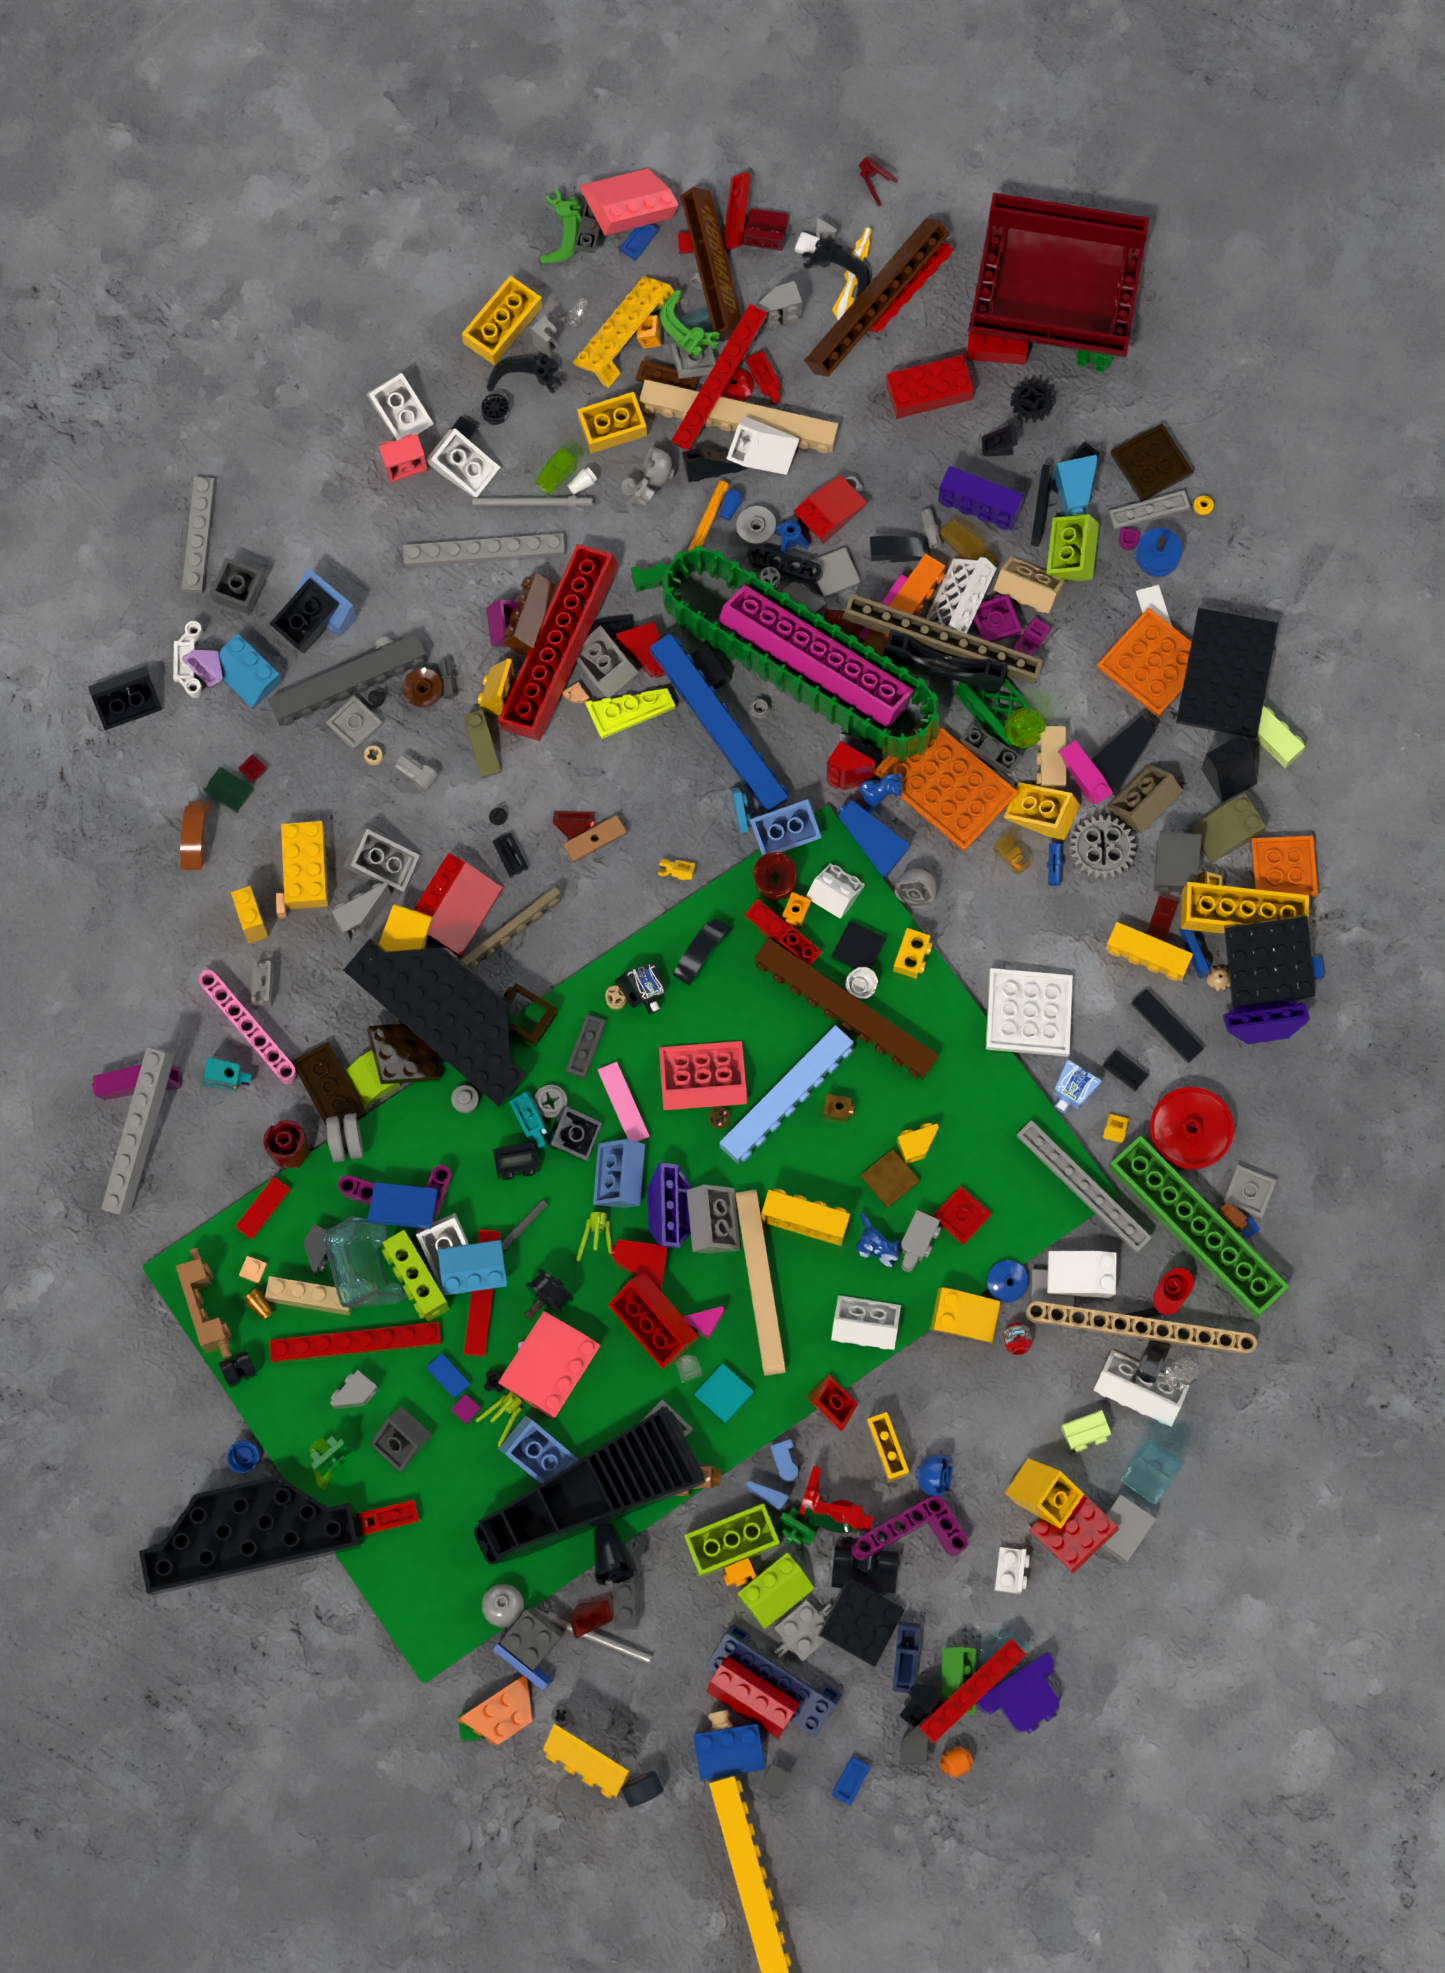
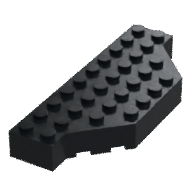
M369 939L343 969L346 974L498 1107H503L529 1077V1074L514 1062L510 1002L449 949L431 948L388 952L377 941Z
M279 1475L194 1494L162 1544L158 1547L141 1550L139 1554L146 1592L149 1595H156L361 1548L352 1504L347 1503L328 1508Z

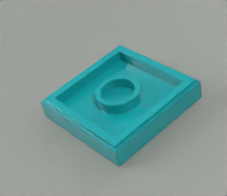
M722 1363L697 1390L694 1396L726 1424L754 1394V1391Z

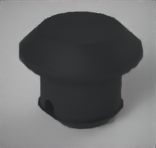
M373 690L369 693L368 700L374 703L375 708L380 707L385 700L384 691L379 693Z
M502 808L493 809L489 814L490 822L494 825L504 824L507 820L506 811Z

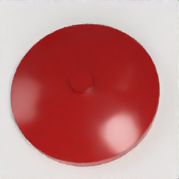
M1183 1087L1171 1091L1158 1102L1151 1115L1149 1132L1155 1150L1166 1162L1180 1169L1200 1170L1214 1165L1226 1154L1233 1140L1234 1122L1229 1108L1216 1094L1199 1087Z

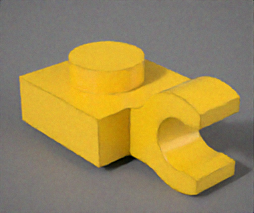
M661 859L659 865L666 867V869L660 868L658 875L667 876L672 873L671 876L677 877L680 880H692L696 863L681 860L671 862L667 859Z

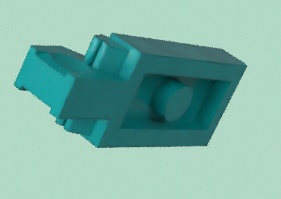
M525 1091L509 1101L526 1137L530 1138L532 1142L536 1141L539 1148L544 1149L549 1146L548 1138L545 1135L548 1133L547 1126L530 1092Z

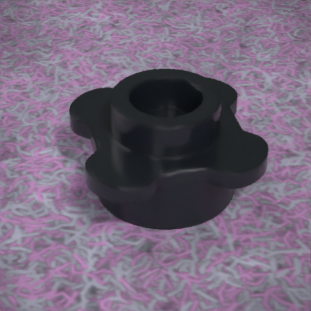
M488 1371L486 1373L487 1379L484 1389L488 1392L494 1390L502 1393L505 1388L498 1384V1381L504 1372Z

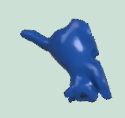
M902 774L887 775L882 777L880 781L870 780L860 785L859 792L863 795L864 801L868 805L866 811L869 814L888 795L902 796V781H900L903 777Z
M861 1212V1221L865 1230L861 1235L860 1241L856 1244L858 1253L866 1258L874 1254L884 1265L893 1267V1260H897L900 1256L899 1245L901 1241H887L877 1229L872 1227L866 1214Z

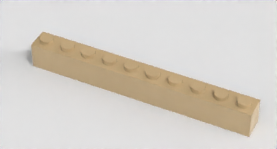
M645 380L639 399V407L646 413L655 412L667 418L677 417L683 420L699 392ZM724 397L719 398L704 425L707 427L716 426L724 431H736L738 424L746 416L799 438L798 447L816 449L820 453H833L838 433V423Z

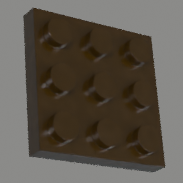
M1163 423L1111 450L1110 453L1141 502L1193 475V470Z
M405 1024L373 1025L368 1027L367 1031L381 1084L438 1081L441 1079L442 1075L436 1052Z

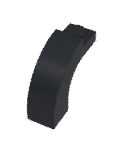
M716 918L712 922H708L685 951L673 975L690 986L700 976L712 953L730 935L732 929Z

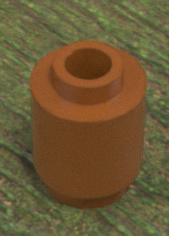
M1227 1202L1217 1212L1234 1231L1237 1230L1240 1233L1247 1225L1245 1222L1247 1217L1234 1204L1231 1205Z

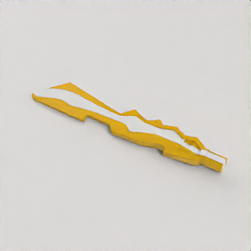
M868 227L864 229L861 239L856 242V249L852 252L861 261L867 258L870 246L869 240L872 229ZM848 270L844 274L847 283L832 309L837 320L841 318L855 299L851 296L855 285H858V281L855 275Z

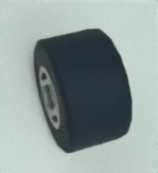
M651 1771L628 1781L621 1788V1791L628 1806L635 1807L657 1797L664 1789L656 1772Z

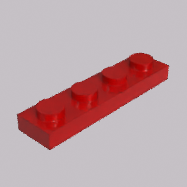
M746 172L731 177L723 238L724 249L727 251L742 246L751 176Z

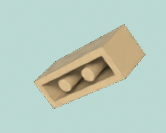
M1041 726L1040 733H1036V745H1040V752L1036 753V765H1040V772L1036 774V783L1040 784V787L1065 791L1066 764L1058 751L1066 746V726Z

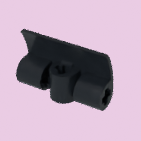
M835 1545L831 1587L843 1588L846 1580L851 1578L874 1592H896L899 1552L881 1550L865 1560H858L852 1555V1547ZM860 1547L863 1552H867V1547Z

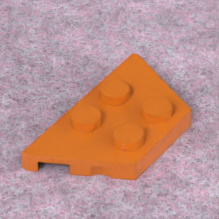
M522 1675L457 1720L461 1724L464 1723L474 1729L473 1732L484 1736L493 1745H499L532 1722L527 1678Z

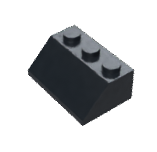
M146 666L88 686L105 731L162 710Z

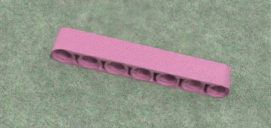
M211 970L203 971L199 975V983L204 992L283 1084L294 1083L297 1079V1072L290 1060L221 979ZM213 978L214 982L211 985H205V980ZM226 993L227 997L224 1000H217L219 994ZM234 1008L240 1009L239 1014L236 1016L230 1015L231 1010ZM248 1023L253 1024L251 1030H243L244 1025ZM259 1039L266 1040L263 1046L256 1045ZM272 1054L279 1055L278 1060L274 1062L269 1061V1057ZM284 1070H292V1074L290 1076H282V1072Z

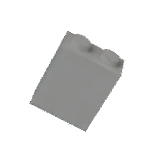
M1120 1494L1106 1515L1118 1526L1119 1530L1101 1547L1126 1564L1156 1518L1153 1517L1154 1513L1145 1507L1141 1509L1135 1505L1136 1501L1132 1497Z

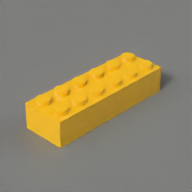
M1187 882L1182 889L1180 929L1225 934L1224 926L1304 914L1308 916L1309 922V895Z

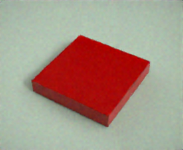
M960 1186L932 1217L940 1220L939 1224L964 1246L992 1214Z

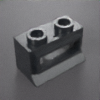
M534 1142L493 1149L497 1176L502 1178V1180H511L516 1175L522 1174L523 1177L535 1175V1172H540Z

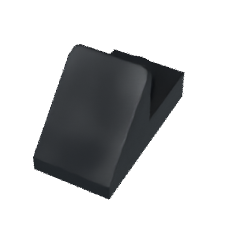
M1008 425L982 437L983 456L1013 455V447L1018 445L1017 428L1014 425Z

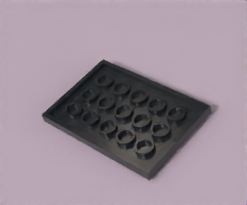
M1198 608L1176 723L1257 739L1278 623Z

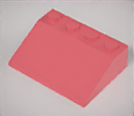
M648 168L580 185V189L605 236L672 219L679 206L671 189Z
M742 1041L659 1047L664 1110L747 1104Z
M543 1311L501 1376L498 1384L548 1417L555 1418L601 1345Z

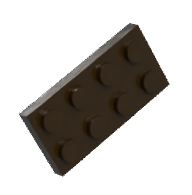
M329 1042L291 1061L326 1128L327 1117L338 1116L342 1127H344L343 1118L345 1114L356 1113L357 1119L367 1115Z

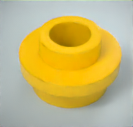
M1199 496L1194 501V510L1199 515H1208L1214 508V503L1208 496ZM1204 502L1207 504V507H1202L1200 504Z

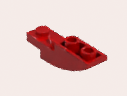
M759 899L744 914L750 922L759 928L758 931L765 937L770 938L807 965L811 966L822 953L820 949L792 925L789 926Z

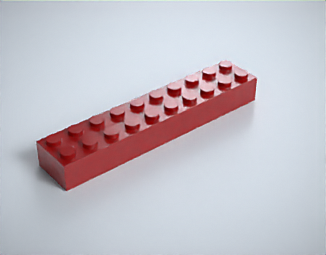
M579 544L576 545L544 616L535 645L528 652L497 720L504 731L537 741L541 740L619 566L613 554Z

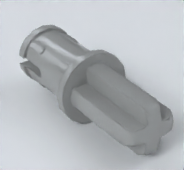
M931 509L923 510L921 512L925 526L923 531L927 535L929 547L931 549L939 548L942 546V542L938 533L939 526L935 523L933 511Z

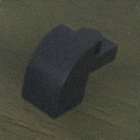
M919 1685L909 1692L912 1700L906 1705L900 1716L906 1722L917 1727L927 1714L931 1715L948 1698L928 1685Z

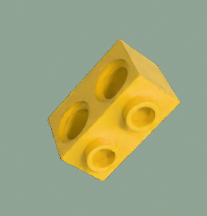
M907 928L893 971L917 979L919 973L923 974L926 962L923 961L925 954H930L933 943H930L931 936ZM919 941L923 946L921 948H914L912 943ZM907 960H913L915 961L916 965L914 967H908L906 966L905 962Z

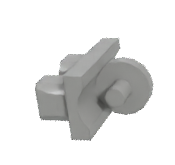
M627 478L621 483L622 493L631 496L626 501L628 505L631 506L635 502L644 507L651 500L655 491L646 486L649 482L648 480L643 478L637 483L634 479Z

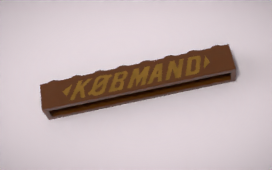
M692 187L681 195L713 332L720 333V338L729 340L741 320V314L711 192Z

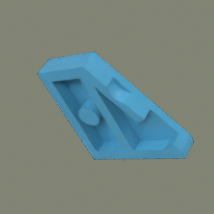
M738 787L730 788L740 833L749 832L748 826H751L750 816L745 814L744 806H748L746 795L742 794Z

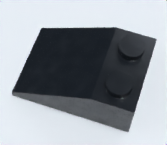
M309 578L269 624L296 649L305 654L318 639L339 604Z

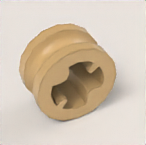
M369 746L364 752V757L368 764L378 765L383 759V754L379 747ZM371 751L379 753L376 756V760L368 758L370 756Z

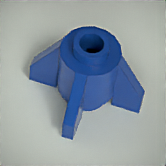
M801 520L788 521L783 525L776 526L774 534L780 536L783 543L780 550L781 553H786L788 547H794L798 544L800 547L808 550L809 543L801 534Z

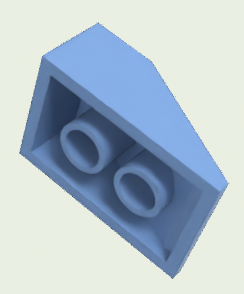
M527 1416L520 1421L499 1447L502 1453L540 1484L579 1460Z

